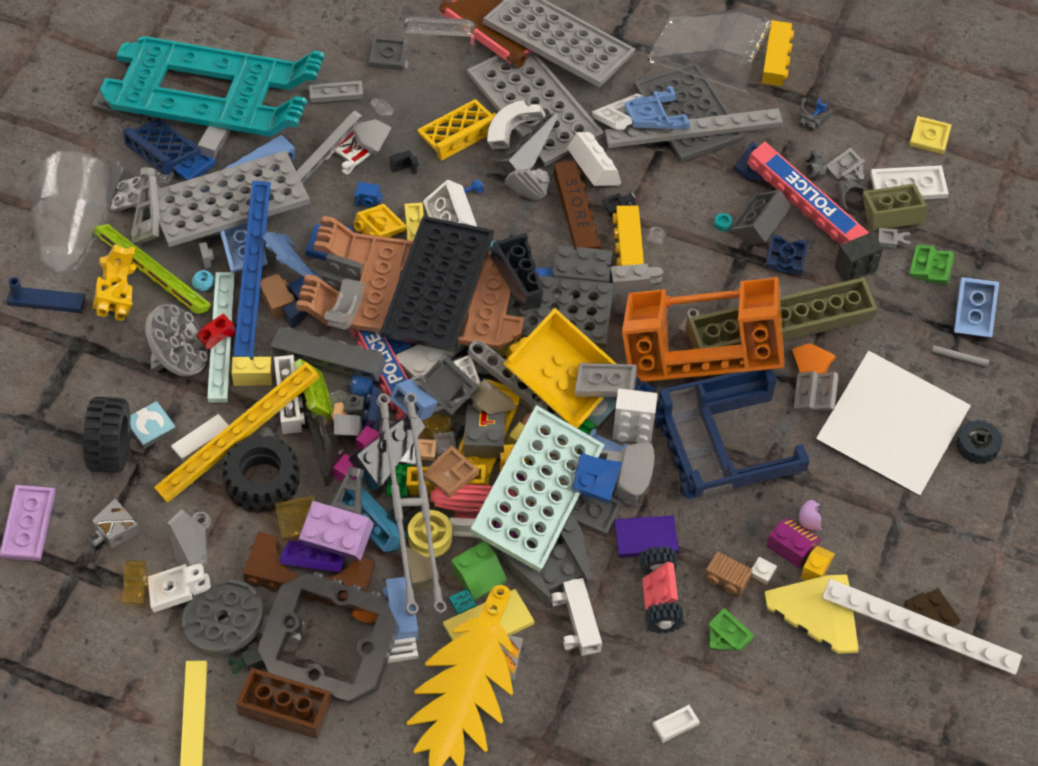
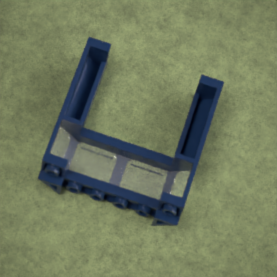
M772 369L735 372L660 390L659 398H657L655 428L661 427L663 435L667 436L668 449L674 455V466L679 468L680 494L686 499L807 471L810 460L803 444L795 446L792 457L735 470L732 461L729 460L713 419V414L772 401L776 378Z

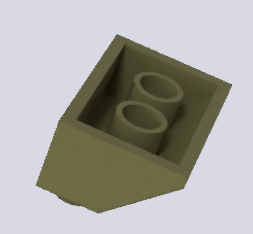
M915 183L863 191L866 217L872 231L879 230V228H894L925 223L927 205Z

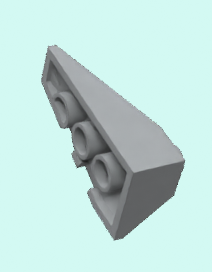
M181 509L167 523L176 563L180 566L186 564L187 567L202 564L205 568L208 562L205 527Z

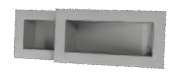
M209 126L198 144L201 152L200 155L215 159L231 130Z
M334 414L335 435H360L363 430L361 416Z

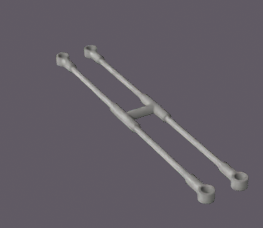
M408 393L404 397L403 402L407 406L408 418L411 421L420 498L401 499L399 485H397L388 421V403L390 398L387 394H380L377 399V405L380 407L381 417L384 421L392 480V499L395 520L398 524L406 583L407 606L405 607V613L408 616H414L418 612L419 607L415 603L413 589L411 588L402 523V507L421 506L422 517L425 520L434 584L435 604L432 609L435 614H442L446 609V603L442 600L441 587H439L429 520L431 518L422 471L415 421V402L417 398L415 394ZM407 398H411L413 402L408 401ZM436 605H440L442 610H439ZM410 606L414 608V612L409 610Z

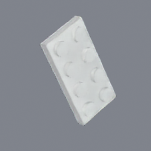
M942 165L871 169L870 175L874 190L915 183L923 199L948 198L949 193Z

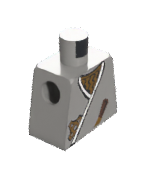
M114 499L93 519L95 532L88 536L94 546L105 541L110 548H114L138 536L140 530L138 523Z

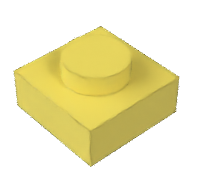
M519 422L512 429L504 443L508 445L517 442L525 425Z

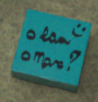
M467 589L449 597V602L457 615L477 607Z

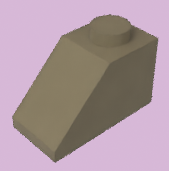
M486 379L470 395V398L474 401L472 405L480 412L484 410L488 414L513 410L517 407L508 395Z
M406 547L413 592L433 589L430 559ZM436 568V569H437L438 580H440L438 568Z

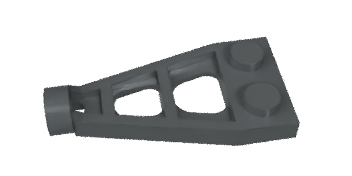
M354 467L348 468V472L331 504L332 507L346 509L352 513L362 515V478L364 470ZM354 476L357 478L356 480H352L351 477ZM346 490H353L355 492L353 506L342 504Z

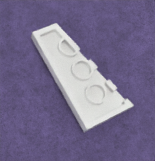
M457 344L455 352L416 345L395 356L402 369L411 377L429 371L438 360L445 364L446 361L442 358L444 354L451 359L467 347V345Z

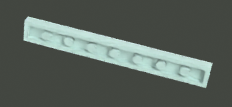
M216 272L213 320L224 313L231 322L233 321L235 272ZM229 336L211 348L208 403H228L231 337L229 338Z

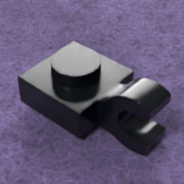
M620 193L603 198V204L609 216H612L613 213H616L617 206H635L636 202L634 200H636L634 193H629L622 197Z

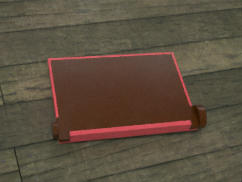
M446 0L442 1L439 13L515 68L522 67L527 60V55L533 52L483 24L484 17L504 0H454L450 3Z

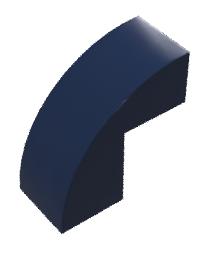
M304 277L288 284L289 293L294 295L296 301L283 308L284 319L290 328L299 325L308 314L306 311L296 309L297 301L301 300L299 298L301 287L306 285L303 282Z

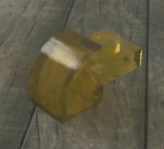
M125 560L122 602L125 604L144 605L145 588L148 583L147 562Z

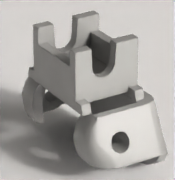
M646 441L627 445L626 449H622L621 452L602 449L601 458L622 462L613 493H615L614 497H617V500L625 505L636 506L638 496H641L646 491L652 477L655 458L652 444Z

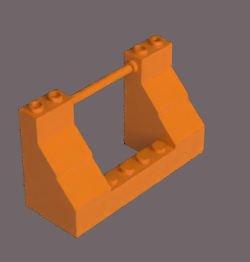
M779 278L741 281L740 288L735 291L671 298L667 296L666 289L629 293L622 328L627 364L637 365L636 376L641 379V382L784 368ZM738 297V322L741 345L669 352L668 307L674 304Z

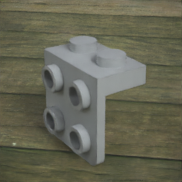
M140 176L121 181L117 185V191L110 207L113 212L137 207L142 182ZM150 208L144 211V217L151 216Z

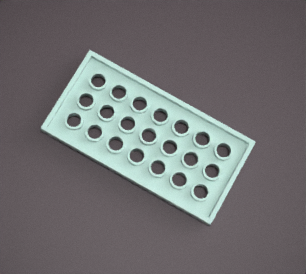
M536 405L469 532L540 572L580 493L571 490L580 456L575 452L574 448H580L584 454L598 458L605 444ZM540 428H545L549 435H543L540 432ZM557 438L564 439L566 445L559 444ZM532 443L539 444L541 450H535L532 447ZM549 453L556 454L558 460H552ZM524 459H530L533 462V465H527L524 462ZM567 463H572L575 466V470H570L567 467ZM541 469H548L550 471V476L544 475ZM516 474H522L525 477V481H519ZM559 478L565 479L568 485H561ZM533 484L541 485L542 491L535 490ZM508 489L515 490L517 496H510L508 493ZM551 494H557L560 501H554L551 498ZM525 499L532 500L534 507L528 506ZM500 505L507 506L509 512L505 513L501 511ZM543 509H548L552 513V516H545L543 513ZM517 515H523L526 518V522H520ZM491 521H498L501 527L494 528ZM535 525L542 526L544 532L540 533L536 531ZM509 531H515L518 534V538H512L509 535ZM527 541H533L536 548H529Z

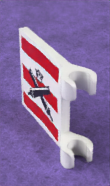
M353 132L333 151L346 160L342 164L344 168L342 172L346 175L372 154L362 146H356L357 141Z

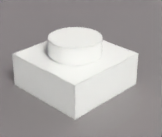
M759 557L752 568L751 577L767 585L777 566Z

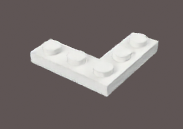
M637 93L592 111L593 118L616 130H623L627 125L632 124L631 117L626 115L625 102L642 95Z

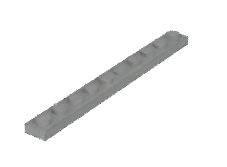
M779 108L688 119L690 129L634 128L632 126L626 127L623 130L607 129L605 130L608 148L781 127L783 121Z

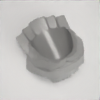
M529 168L515 170L505 180V184L516 192V196L520 195L532 201L542 199L547 194L548 184L550 183L546 171L541 169L531 171Z

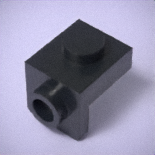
M410 150L390 156V168L393 173L409 167L413 174L417 173L419 162Z

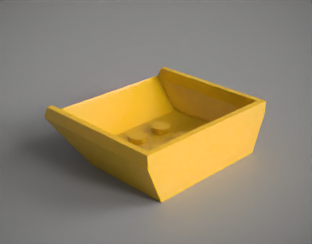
M554 308L503 364L565 421L578 428L605 398L575 396L579 363H616Z

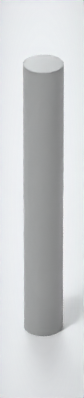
M935 345L932 349V353L988 367L989 364L987 359Z

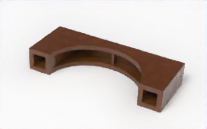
M258 532L243 571L245 583L253 587L260 586L269 591L276 592L279 591L280 586L300 577V575L286 568L284 564H280L278 536ZM362 558L361 561L353 559L344 571L325 579L332 581L333 578L344 581L346 586L358 585L364 588L363 591L368 592L375 572V561ZM304 593L303 597L309 601H320L328 606H337L333 601ZM342 593L339 596V601H346L349 596L348 593ZM350 607L346 610L354 611L355 608Z

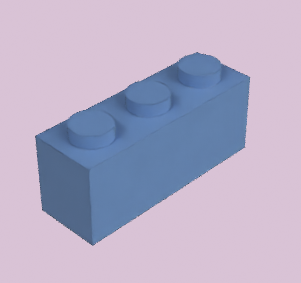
M405 577L386 579V587H383V596L385 599H388L389 606L400 627L396 640L412 637L418 640L416 614L408 616L405 613V607L407 606ZM409 607L410 611H415L413 607Z

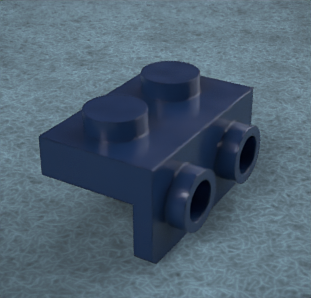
M374 387L371 393L366 395L365 405H367V408L362 416V421H364L363 429L369 426L379 432L382 417L380 407L377 405V399L381 394L380 388Z

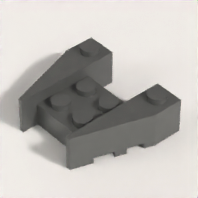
M574 516L567 518L557 538L560 545L552 548L540 572L501 551V559L509 573L521 581L527 590L532 591L537 596V599L547 608L551 607V594L563 591V582L583 578L586 590H590L591 578L583 532Z

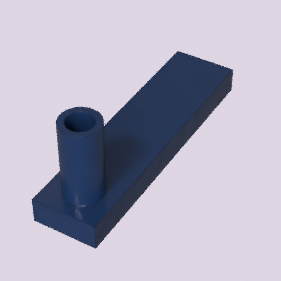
M12 277L8 280L10 290L6 300L7 306L82 313L85 294L21 287L19 278Z

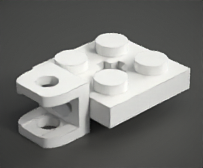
M184 564L148 576L150 603L153 612L192 600V593L196 595L207 591L211 587L210 577L204 573L202 564H195L189 567ZM201 581H205L203 585L199 586Z

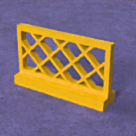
M474 99L417 129V133L437 152L438 158L442 161L487 137L489 126L496 113L491 114ZM473 107L478 109L477 111H469ZM462 115L463 119H455L454 117ZM467 116H476L475 120L466 119ZM442 123H449L448 127L440 126ZM452 124H461V127H452ZM465 124L471 125L467 128H464ZM434 131V134H425V132ZM437 132H446V135H437ZM450 132H457L456 134L449 136ZM435 140H442L437 144L435 143Z

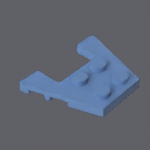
M672 86L666 87V91L663 92L655 91L654 95L647 98L641 96L625 102V110L628 116L631 117L634 128L690 129V122L686 114L668 117L663 109L661 102L676 100V93Z
M267 232L263 236L267 242V248L277 254L276 259L281 264L288 265L303 276L314 275L322 280L320 274L306 266L292 249L295 244L287 234L282 235L278 233L277 235L275 232Z

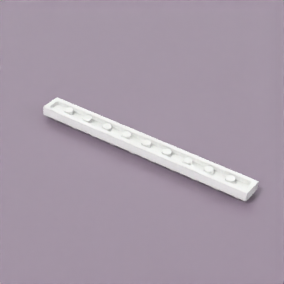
M828 580L822 597L826 601L1011 675H1016L1022 658L1020 654L835 580Z

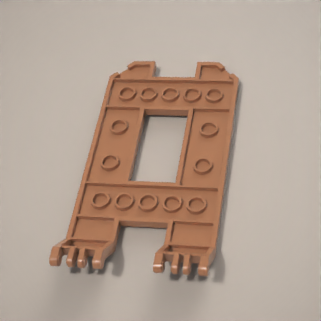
M323 216L320 221L322 226L318 228L316 235L319 241L314 242L313 249L324 252L327 255L332 253L363 264L360 282L366 283L355 319L348 329L380 333L413 241L354 233L335 218ZM488 252L458 344L470 346L473 341L479 340L491 349L500 350L521 338L524 318L507 315L512 292L490 258L491 252ZM305 275L303 282L306 285L301 287V292L299 293L301 300L297 301L296 309L308 312L329 326L328 320L324 319L325 312L334 308L340 292L317 276Z

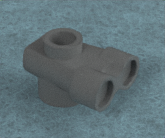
M819 149L812 150L810 155L804 158L806 164L805 174L807 177H813L815 181H820L825 177L827 171L826 166L822 163Z

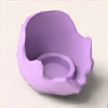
M814 500L806 501L802 505L799 512V523L805 529L822 531V519L817 512L819 509L817 506L820 504Z

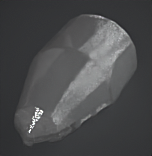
M74 151L56 152L47 156L40 164L31 217L41 264L45 269L52 272L56 278H61L62 274L71 269L75 270L80 266L89 251L92 241H95L97 235L93 233L95 227L105 225L112 174L109 168L99 159L85 153Z

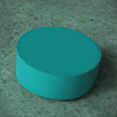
M726 213L716 215L714 227L722 232L728 231L732 226V217Z

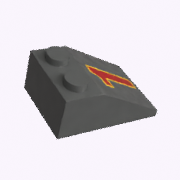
M467 405L464 457L500 458V453L504 452L505 411L488 414L484 410L482 412L478 411L473 405Z

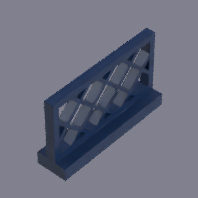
M160 119L154 120L135 130L129 127L123 129L125 145L165 176L171 174L172 167L201 154L198 147ZM157 126H160V127H161V129H153V128H155V127H157ZM150 134H159V136H150ZM161 142H169V144H160V143H161ZM173 142H181L182 144H173ZM171 150H180L179 152H171ZM169 157H178V158H176V159H174V160H170Z

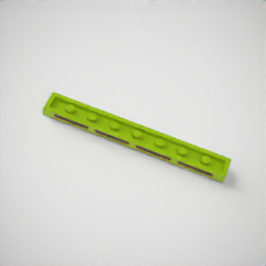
M109 224L95 227L93 233L109 246L118 245L124 249L135 247L131 263L136 265L138 270L147 274L152 281L161 285L165 291L175 296L179 302L189 307L192 312L200 314L210 310L212 304Z

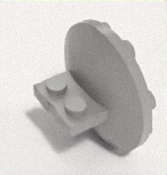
M161 305L152 310L147 317L145 326L147 341L152 350L151 370L158 372L165 367L174 374L185 377L193 376L200 372L208 360V349L197 338V333L201 329L195 322L192 314L185 312L175 305Z

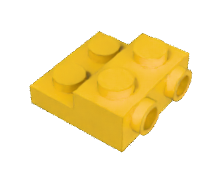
M385 204L358 212L353 223L355 230L358 232L361 231L366 235L388 238L405 232L407 227Z

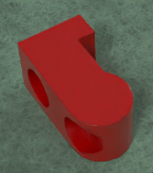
M223 313L205 325L197 333V338L206 349L213 348L227 336L230 338L236 334L234 324Z

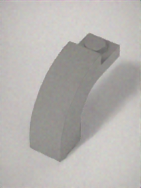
M348 278L342 280L339 297L334 308L325 312L324 319L328 320L329 326L345 330L350 327L358 312L366 283Z

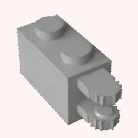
M648 264L613 266L610 268L609 278L610 283H614L613 295L649 291L650 285H658L662 282L663 270L660 267H648Z

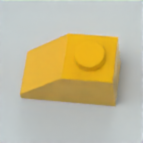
M816 546L803 567L801 579L807 581L825 576L835 553Z

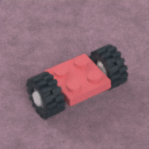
M653 546L652 549L647 548L646 551L643 550L639 555L641 571L646 575L642 578L647 628L649 631H657V633L674 632V629L679 630L684 624L682 607L674 603L678 600L675 571L677 570L676 552L673 548L669 549L667 546L664 548L663 546H659V548Z

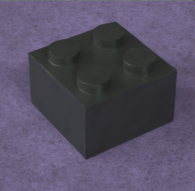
M872 232L839 246L835 269L845 282L859 279L866 274H872L878 269L883 247Z

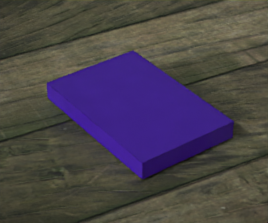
M674 515L614 520L619 558L639 556L643 550L646 551L647 548L652 549L653 546L656 548L667 546L669 549L673 548L676 554H678L679 548Z
M288 540L280 557V564L340 572L346 557L304 545L301 541Z

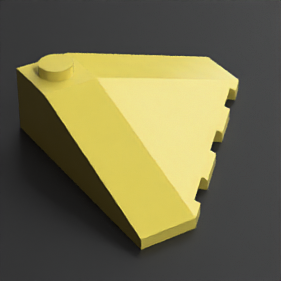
M826 575L764 592L767 609L772 613L777 610L785 615L784 620L796 628L799 625L809 630L807 635L820 643L822 640H825L832 645L831 650L837 654L858 653L853 611L822 599L829 579L849 586L847 575Z

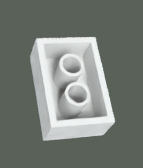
M618 389L612 439L621 442L641 443L648 441L651 443L657 393Z

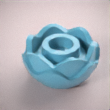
M198 271L192 278V285L200 292L209 291L215 285V277L209 271Z

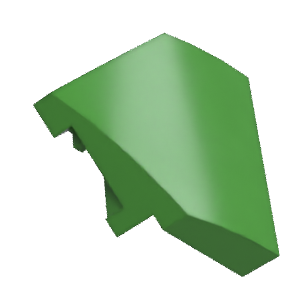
M725 608L709 623L710 649L740 651L754 638V635Z

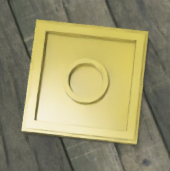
M917 116L909 146L944 155L952 125Z

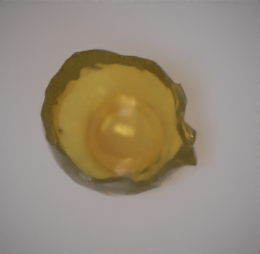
M433 413L430 418L422 420L425 428L422 430L424 436L430 440L444 438L450 431L452 418H448L447 415L442 417L439 414Z

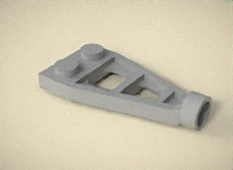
M149 167L140 169L142 182L133 229L131 231L132 243L136 245L159 237L160 214L155 169ZM147 192H149L150 200L146 202ZM150 208L151 217L143 222L144 211Z

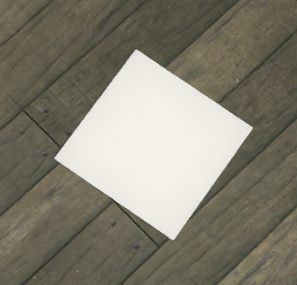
M868 351L816 440L920 496L971 405Z

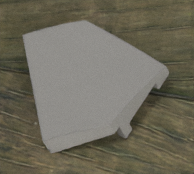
M376 119L359 123L352 131L357 141L356 146H362L376 155L391 127Z
M850 147L826 165V172L836 181H845L848 177H852L853 181H863V164L865 159H861Z

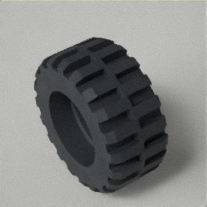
M96 396L89 402L84 423L83 457L86 468L92 472L119 473L126 466L130 447L131 415L129 403L124 398Z
M256 435L255 438L247 437L244 438V442H237L235 448H230L227 452L228 456L224 458V466L222 467L225 489L229 498L234 500V504L238 507L243 505L244 510L251 511L253 509L255 513H261V510L271 512L273 508L277 507L279 509L283 507V503H288L292 499V495L296 494L297 486L300 482L299 466L295 452L292 451L288 444L284 445L283 440L279 438L275 440L273 436L269 435L266 437ZM261 464L271 465L279 470L275 478L265 483H253L243 477L250 468Z

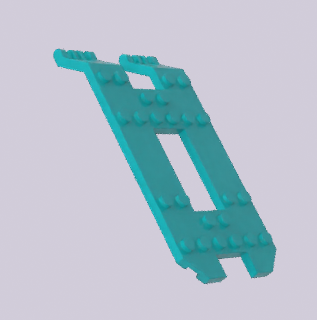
M143 36L137 38V42L131 44L126 42L121 45L116 55L117 61L131 64L123 81L105 78L100 88V94L114 110L272 137L287 127L295 128L298 126L299 119L304 111L303 107L307 104V99L295 96L279 107L262 105L269 87L291 90L306 80L315 81L325 54L314 50L298 61L293 62ZM168 69L233 80L226 98L160 87Z

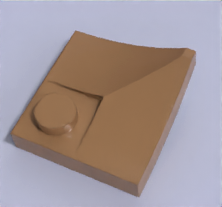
M450 446L428 468L423 478L450 498L479 474V469L453 446Z

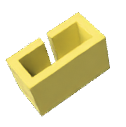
M232 357V379L234 386L272 385L273 368L271 357H254V360H250V357Z

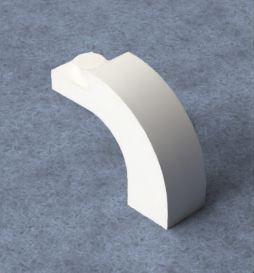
M523 100L509 104L500 110L493 118L488 130L487 142L491 149L509 148L510 135L513 129L523 122L542 120L545 117L541 105L536 104L527 106Z

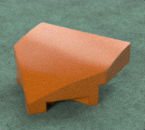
M811 343L792 349L800 373L815 371L817 374L826 373L830 364L836 358L832 353Z

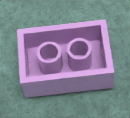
M312 501L299 539L304 545L361 561L374 523L369 517Z

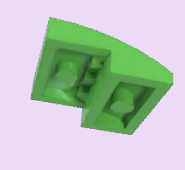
M916 245L910 276L931 283L948 285L954 252L935 251V246Z

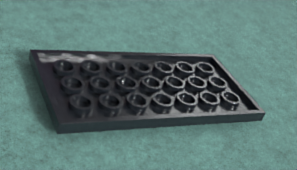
M422 216L382 325L380 337L455 352L494 237V230Z

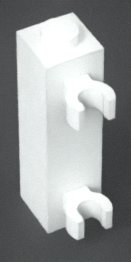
M583 578L563 582V593L556 592L551 594V602L553 607H558L565 603L567 605L575 636L569 635L564 637L565 642L563 644L565 650L579 647L581 656L601 652L602 641Z

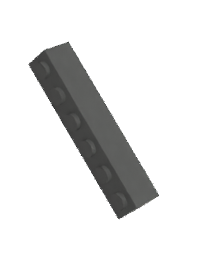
M279 327L271 343V348L277 356L293 355L296 361L301 359L311 365L349 375L365 377L375 382L379 381L386 365L383 354L378 350H367L362 346L348 345L340 340L337 342L332 341L325 336H313L309 332H298L290 327Z

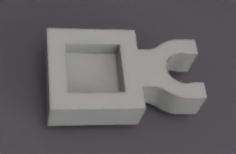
M879 228L878 242L882 247L896 248L897 245L909 248L910 241L904 239L909 240L910 232L897 233V229Z

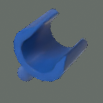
M819 99L816 110L812 115L817 116L819 113H824L828 102L823 105L821 104L822 99Z
M474 180L471 186L464 189V192L467 193L475 190L479 194L484 191V185L480 180Z

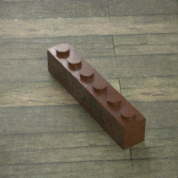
M575 160L554 163V178L574 250H577V247L601 249V240L596 237L597 226L592 222L593 212L592 209L588 208L589 197L584 193L585 183L580 179L582 177L581 168L577 167Z

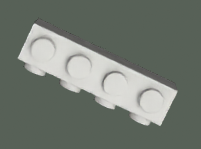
M293 355L274 357L277 385L296 371ZM297 396L280 410L282 434L302 432L301 425L305 424L304 413H300L299 408H303L302 396Z

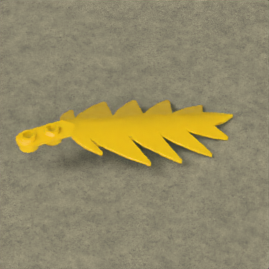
M494 586L489 593L480 617L469 619L452 630L453 634L466 633L447 644L425 662V666H453L431 678L414 691V694H443L407 721L408 726L437 721L421 737L413 750L414 754L430 750L429 766H443L449 757L457 766H463L465 755L463 730L485 753L488 751L485 732L476 705L500 724L503 723L498 702L487 677L509 695H513L510 673L500 646L501 644L510 653L513 652L510 639L504 628L499 624L511 596L510 590L506 586Z

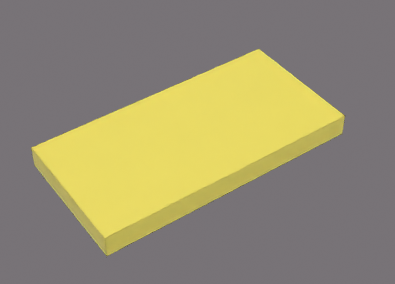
M516 589L510 591V599L499 623L507 635L515 634L534 625V619ZM485 603L443 622V626L452 641L466 633L453 634L452 630L469 619L480 617Z

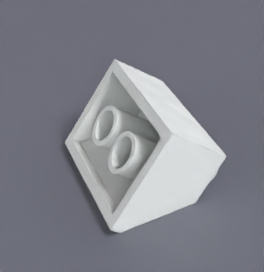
M577 132L567 149L594 186L620 185L621 179L617 168L606 155L604 149L597 143L594 136L590 132Z
M446 180L423 200L428 217L477 226L462 185Z

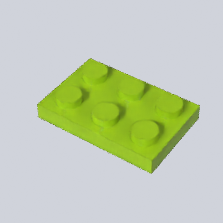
M299 359L296 362H294L296 370L299 367H301L305 363V361ZM311 366L320 378L303 391L307 400L306 406L311 412H315L320 417L332 422L331 414L334 412V407L323 374L320 370Z

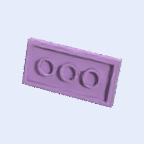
M15 485L0 550V558L41 561L56 493L55 488Z

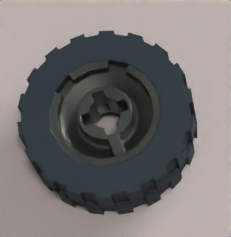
M984 420L969 421L968 424L961 428L957 438L958 452L964 459L976 464H986L993 461L997 457L1002 444L1001 433H999L997 427Z

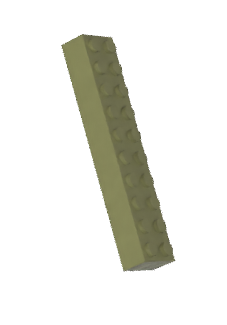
M865 277L782 296L780 298L783 341L873 320L878 309ZM739 307L689 318L685 329L692 348L701 349L741 345L738 322Z

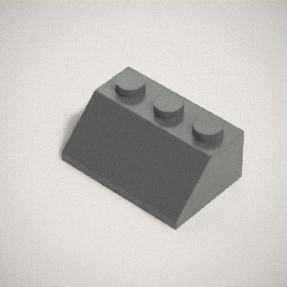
M781 190L754 194L728 231L751 244L766 243L770 239L772 232L778 228L782 218L787 215L791 204Z

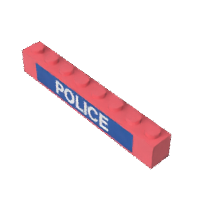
M766 142L750 154L747 164L751 169L758 172L776 190H781L792 205L801 210L806 217H809L818 228L826 232L839 245L869 233Z
M349 329L353 338L356 337L357 345L371 351L373 349L378 350L383 354L386 365L379 378V383L381 384L379 386L382 394H387L390 398L396 384L408 380L390 344L385 337H380V333ZM391 400L389 401V408L395 411L396 420L406 414Z

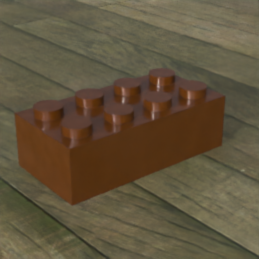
M251 668L236 707L240 716L318 739L332 703L331 691Z

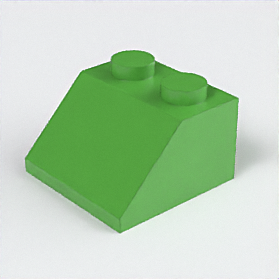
M486 541L479 543L451 560V572L463 588L469 591L474 601L489 593L494 586L507 582L506 575L496 554Z

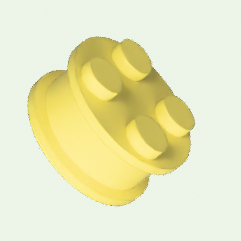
M429 510L434 555L437 558L445 554L452 544V525L448 517L443 513ZM419 512L409 522L408 542L411 549L426 558H430L425 520H423L422 512Z

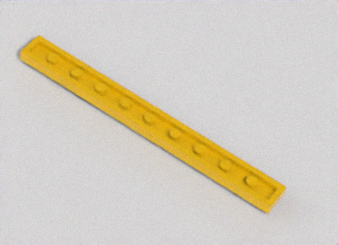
M305 362L154 487L167 503L170 502L227 455L230 448H235L237 442L244 441V438L250 436L319 379L318 373Z

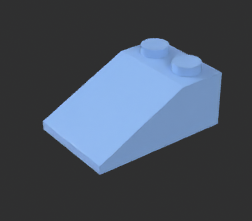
M248 223L220 231L222 245L231 273L243 270ZM265 251L263 255L262 266L268 265Z
M961 277L954 333L992 338L999 282Z

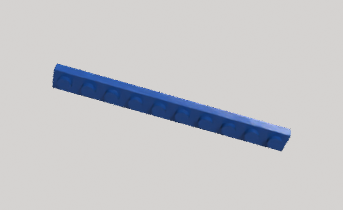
M253 180L233 356L250 357V360H253L265 245L263 236L266 234L271 182Z

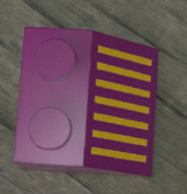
M791 518L780 521L770 533L766 547L800 568L822 539L808 529L803 528Z

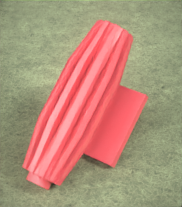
M466 484L450 498L435 487V490H431V502H434L435 507L455 511L454 518L476 519L493 486ZM508 489L509 495L515 497L516 491ZM500 505L501 511H509L507 506Z

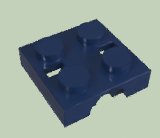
M772 234L765 269L802 276L808 241L788 242L782 236Z

